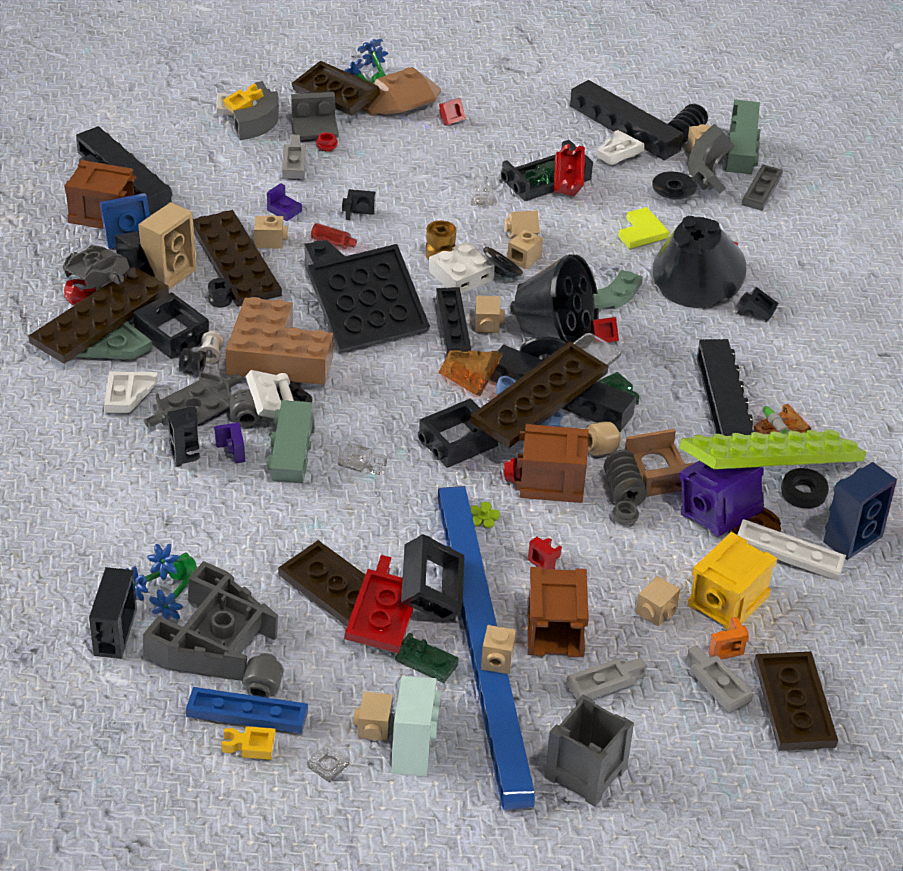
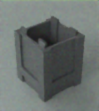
M583 694L576 701V707L560 725L556 724L549 732L545 778L553 783H560L584 797L587 803L596 807L602 800V794L618 775L622 776L627 770L634 722L607 711L595 704L593 699Z

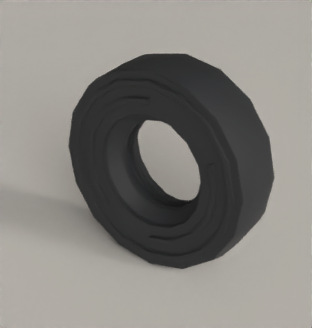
M809 468L790 470L785 474L781 484V492L784 499L799 508L811 509L819 507L825 502L829 491L826 478L819 472ZM795 485H810L815 491L802 492L796 489Z

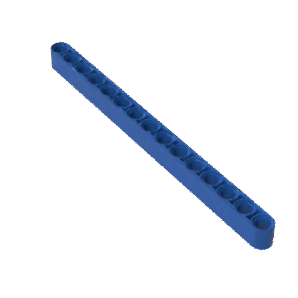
M466 487L438 488V505L446 544L464 555L463 608L461 615L502 809L533 808L535 805L534 788L508 674L481 670L482 648L487 625L497 626Z

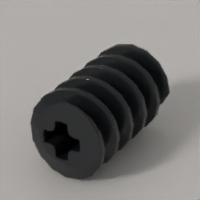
M694 103L685 106L668 124L683 132V142H687L689 127L706 125L709 116L701 105Z

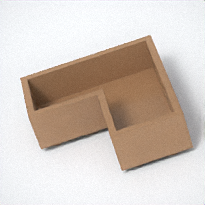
M258 297L245 298L226 347V375L238 373V375L246 377L250 370L273 375L286 373L292 382L325 385L333 359V333L322 330L309 331L293 328V302H285L279 299L264 300Z

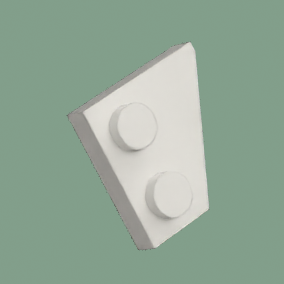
M617 130L614 132L613 139L608 138L605 144L597 149V158L607 164L614 165L621 160L632 158L636 154L644 152V143Z

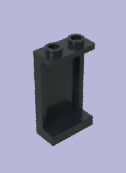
M570 140L562 142V147L567 144L570 145L569 151H574L577 147ZM555 155L514 167L508 160L503 161L501 179L524 201L553 193ZM585 155L584 182L592 179L593 161L587 155Z

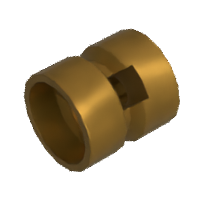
M436 220L428 224L426 228V258L428 260L430 256L442 251L450 252L456 246L457 230L453 223Z

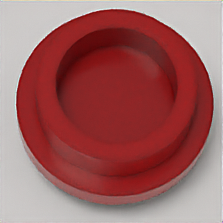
M324 132L319 134L316 146L322 151L329 152L338 146V141L333 133Z
M511 458L510 461H505L504 463L506 482H512V484H516V481H519L522 477V468L517 467V458Z

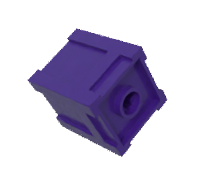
M699 460L680 471L683 503L681 515L687 519L691 518L710 529L711 533L718 537L741 524L743 519L748 520L764 510V492H762L764 467L713 469Z

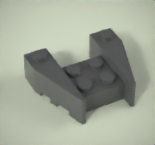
M203 561L190 576L188 587V601L198 605L199 608L184 626L158 616L143 634V657L169 669L242 681L247 667V656L242 654V652L257 632L273 640L277 638L278 614L265 603L261 605L251 596L252 592L245 586L240 587L234 581V577L229 572Z

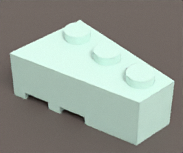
M401 677L394 719L391 774L427 777L431 739L436 740L441 704V690H436V678Z

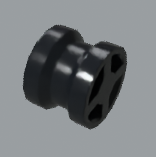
M216 278L208 283V291L210 293L208 300L210 305L223 308L232 303V294L230 293L232 284L229 280Z
M185 347L179 358V371H192L195 375H199L201 371L203 372L206 364V353L200 350L193 352L192 349Z

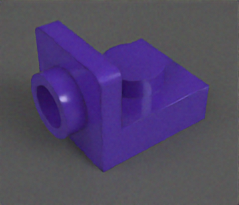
M280 183L267 192V211L272 214L283 216V220L288 221L302 212V204L286 196L284 184Z
M240 422L215 426L216 447H227L228 454L233 453L235 464L246 462Z

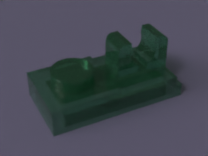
M408 633L402 641L400 653L395 656V661L445 683L457 668L459 657L427 644L425 639L421 641L415 639L412 633Z

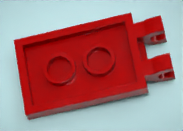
M381 555L376 571L367 569L345 631L344 639L400 653L414 608L401 602L403 578L389 574L392 557Z

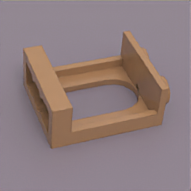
M675 428L626 437L625 450H629L634 454L647 491L646 497L682 491L680 471L693 463L685 464L674 444ZM648 454H657L666 460L669 467L646 471L641 459Z

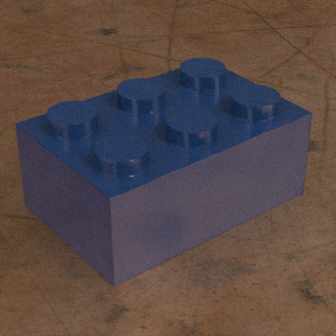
M871 462L863 468H858L854 474L846 479L839 480L833 490L834 496L829 508L830 514L825 526L826 532L823 542L834 551L846 555L845 559L848 560L882 538L897 479L874 462Z

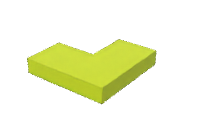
M647 207L627 212L626 219L633 226L620 229L618 232V237L629 249L669 238V231Z

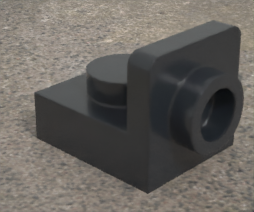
M348 190L347 198L342 200V211L346 212V220L351 219L352 213L375 214L376 191Z
M755 287L751 293L746 291L740 298L738 303L741 306L737 313L742 315L749 308L755 315L767 322L773 316L779 303L758 287Z

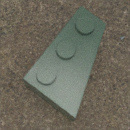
M734 99L729 139L734 144V147L727 153L726 172L752 174L753 166H758L761 129H758L760 102Z
M281 400L280 410L276 409L274 424L277 425V430L271 434L270 445L273 447V454L268 455L267 470H271L272 481L303 483L308 464V450H311L312 446L310 436L311 433L315 432L313 403Z

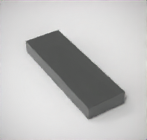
M762 164L742 199V205L763 211L782 178L783 170Z

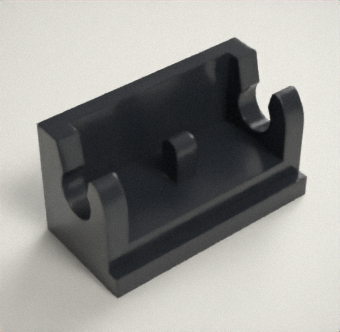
M192 406L167 412L170 452L176 467L197 461L200 458V453L187 454L189 451L199 449L196 407Z

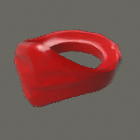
M82 279L69 280L64 287L65 298L71 305H76L96 292V287L81 290L73 286L75 284L86 285L85 280Z

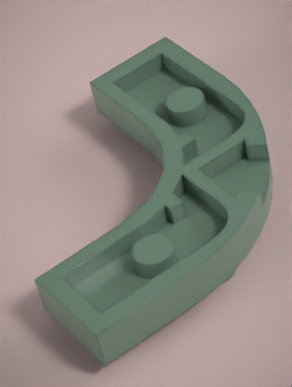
M621 270L608 287L597 289L598 294H594L595 308H599V312H601V308L613 306L616 309L625 305L633 298L642 285L643 276Z

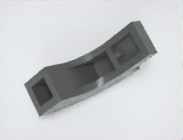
M263 81L255 82L257 89H262L264 95L262 98L255 100L257 104L250 108L233 111L234 130L239 140L263 135L270 131L278 122V92H271L270 89L266 88Z
M713 124L694 145L688 160V170L703 190L714 188L720 194L726 187L716 177L715 169L721 158L734 147V144L716 124Z

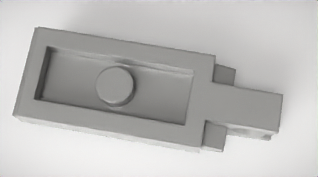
M291 135V144H284L282 178H304L306 145H300V135Z
M698 645L688 649L686 661L690 665L693 675L729 713L752 701L753 693L718 656H707Z
M617 658L568 675L566 684L577 700L583 694L591 699H595L635 684L637 680L646 677L647 665L642 658L627 663Z

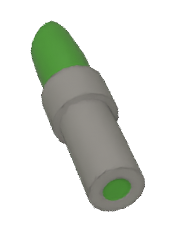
M764 406L763 412L770 425L779 433H789V429L784 424L780 415L775 413L770 407Z

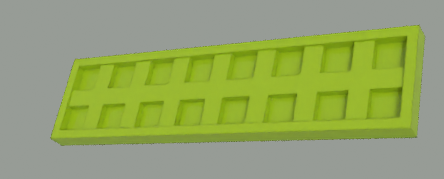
M826 429L824 432L807 430L806 433L789 431L787 434L773 431L770 434L752 432L751 435L733 433L732 436L713 434V437L694 435L691 438H682L679 446L680 449L713 469L864 461L867 452L859 448L855 441L843 439L839 436L840 433L830 429Z

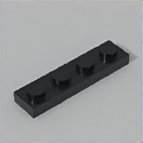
M460 287L436 288V299L446 357L471 356V345Z

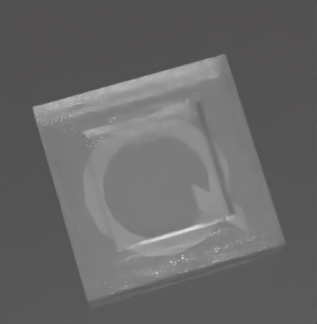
M328 743L307 760V767L329 783L350 765V758Z

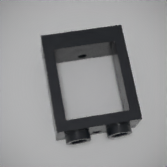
M172 292L133 312L134 328L150 339L152 345L170 359L180 355L185 347L191 349L202 343L203 334L209 332V319ZM173 318L187 327L172 337L158 328V326Z
M471 398L419 420V441L422 445H426L434 457L440 460L446 468L498 446L496 439L470 422L471 414L480 408ZM461 423H464L473 432V434L449 443L440 433Z
M424 534L404 544L401 602L443 623L461 614L463 608L464 555ZM427 560L443 567L442 593L426 585Z
M105 567L89 615L94 656L122 659L137 612L134 570Z

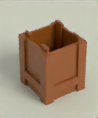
M81 160L70 180L64 185L68 205V223L104 229L99 202L133 196V182L136 179V176L133 175V169Z
M526 424L525 431H520L519 441H524L523 454H518L517 467L522 468L521 481H516L515 490L520 491V498L583 503L589 429Z
M530 567L529 597L527 599L528 655L562 654L568 655V657H584L585 627H588L589 621L587 569L555 570Z

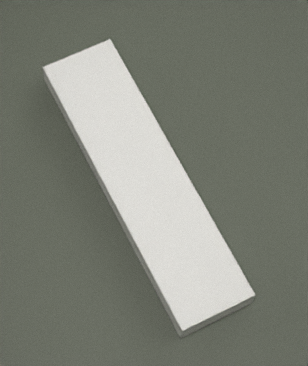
M744 519L737 534L746 539L748 544L762 552L766 551L772 554L777 560L837 581L839 579L846 555Z

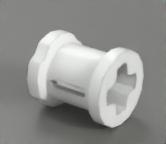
M209 331L203 334L201 339L203 345L199 350L206 353V363L212 364L216 363L220 358L219 349L223 346L224 339L218 332ZM212 338H214L213 345L210 344Z

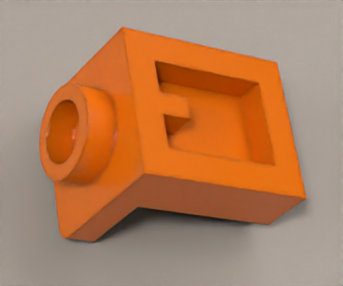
M738 617L731 618L728 631L711 634L709 655L713 657L718 656L721 660L744 655L746 642L749 641V634L747 628L741 625Z

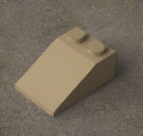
M170 202L138 224L140 244L157 280L165 283L171 289L197 270L193 214L191 211Z

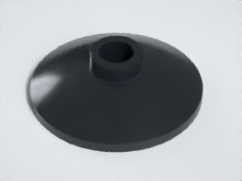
M663 172L655 176L652 181L654 191L660 196L669 199L688 198L696 192L697 188L695 180L681 172Z
M483 248L488 260L495 265V273L501 276L504 272L522 276L523 271L510 259L492 248Z
M538 337L523 343L519 351L546 360L567 343L555 337Z

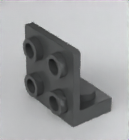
M334 92L291 94L293 127L295 135H300V140L318 139L319 134L324 132L333 133L335 138L339 137L335 117Z

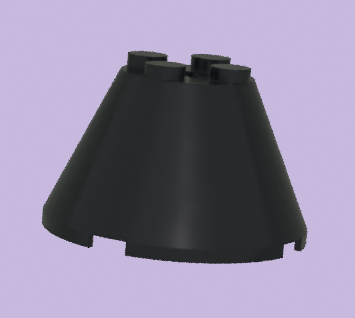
M694 216L683 218L682 222L676 227L657 253L653 263V279L662 291V295L676 304L691 308L711 307L715 305V302L726 297L730 299L743 285L747 271L744 254L720 228L719 223L705 217Z
M569 254L563 256L524 283L518 284L515 301L511 302L510 309L512 315H516L520 329L523 332L527 331L538 337H555L566 343L572 342L583 350L588 349L593 342L590 320L599 319V308H595L594 294H598L593 273L581 256Z

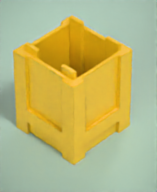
M730 532L693 567L692 575L694 576V581L687 606L695 611L699 610L724 625L723 628L729 630L732 617H738L742 624L770 597L771 589L769 585L777 558L766 551L758 550L748 544L746 539Z

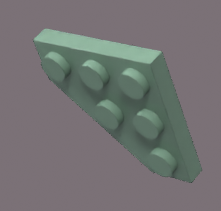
M126 322L75 357L135 359L153 349L152 341Z

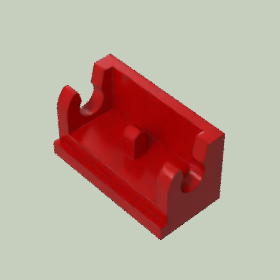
M567 144L559 152L555 153L554 192L575 196L584 186L585 147L579 145L574 151H569L570 145Z

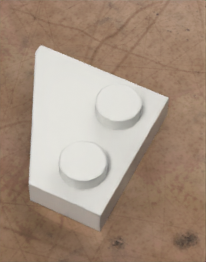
M109 372L104 402L105 413H131L158 383V372Z

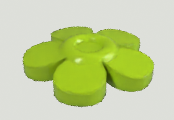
M482 502L480 507L477 505L471 506L474 526L479 527L483 523V527L487 529L494 527V521L499 519L500 512L497 509H492L491 503Z

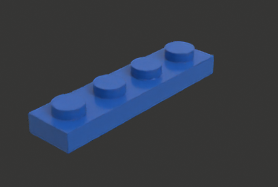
M198 687L192 688L186 707V717L260 728H272L300 734L303 732L308 714V703Z

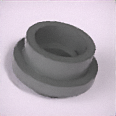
M620 501L613 508L612 517L619 524L630 525L638 520L639 511L633 502Z

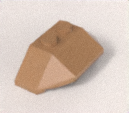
M414 67L405 68L402 71L377 78L374 84L379 86L381 93L362 107V109L370 116H376L377 113L385 115L402 113L436 101L441 93V88Z

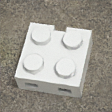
M468 242L453 247L450 252L442 251L429 257V272L446 288L460 287L461 294L494 280L495 265Z

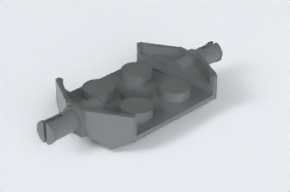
M90 245L80 253H71L63 265L67 278L74 274L84 279L88 289L110 282L120 284L124 281L123 274L130 269L125 257L105 247Z
M201 371L199 372V381L163 399H160L157 393V412L144 419L146 427L150 429L159 423L168 425L167 412L182 408L198 406L196 408L198 424L229 409L231 387L242 383L241 376L235 373L226 379H222L219 376Z

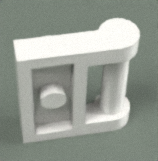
M250 370L246 375L258 415L274 418L276 409L280 410L281 400L277 388H279L283 400L294 401L289 388L290 380L286 373L273 375Z

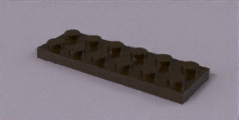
M233 210L193 219L194 234L219 277L231 282L232 290L230 293L237 307L242 306L245 298L258 297L267 300L282 296L281 286Z
M132 267L123 274L124 281L122 283L110 282L28 335L29 343L65 364L134 317L133 312L169 294V286L138 268Z
M569 342L471 414L470 422L506 447L511 448L519 441L520 431H525L526 424L541 425L608 373L609 366L574 343Z

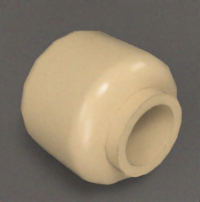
M597 422L591 423L586 427V429H589L588 453L593 456L609 455L618 449L621 435L613 423Z

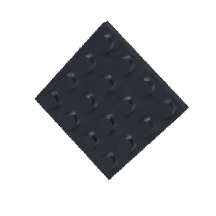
M398 244L308 265V275L330 333H333V340L338 354L429 331V322Z

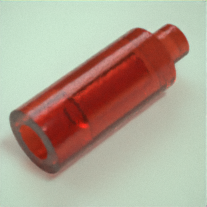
M315 223L312 227V239L318 241L328 240L332 245L346 249L348 246L355 248L357 244V239L351 238V234L320 223Z

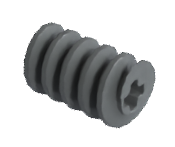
M618 450L611 453L604 461L603 467L615 502L631 501L638 506L646 499L647 491L634 454L629 450Z

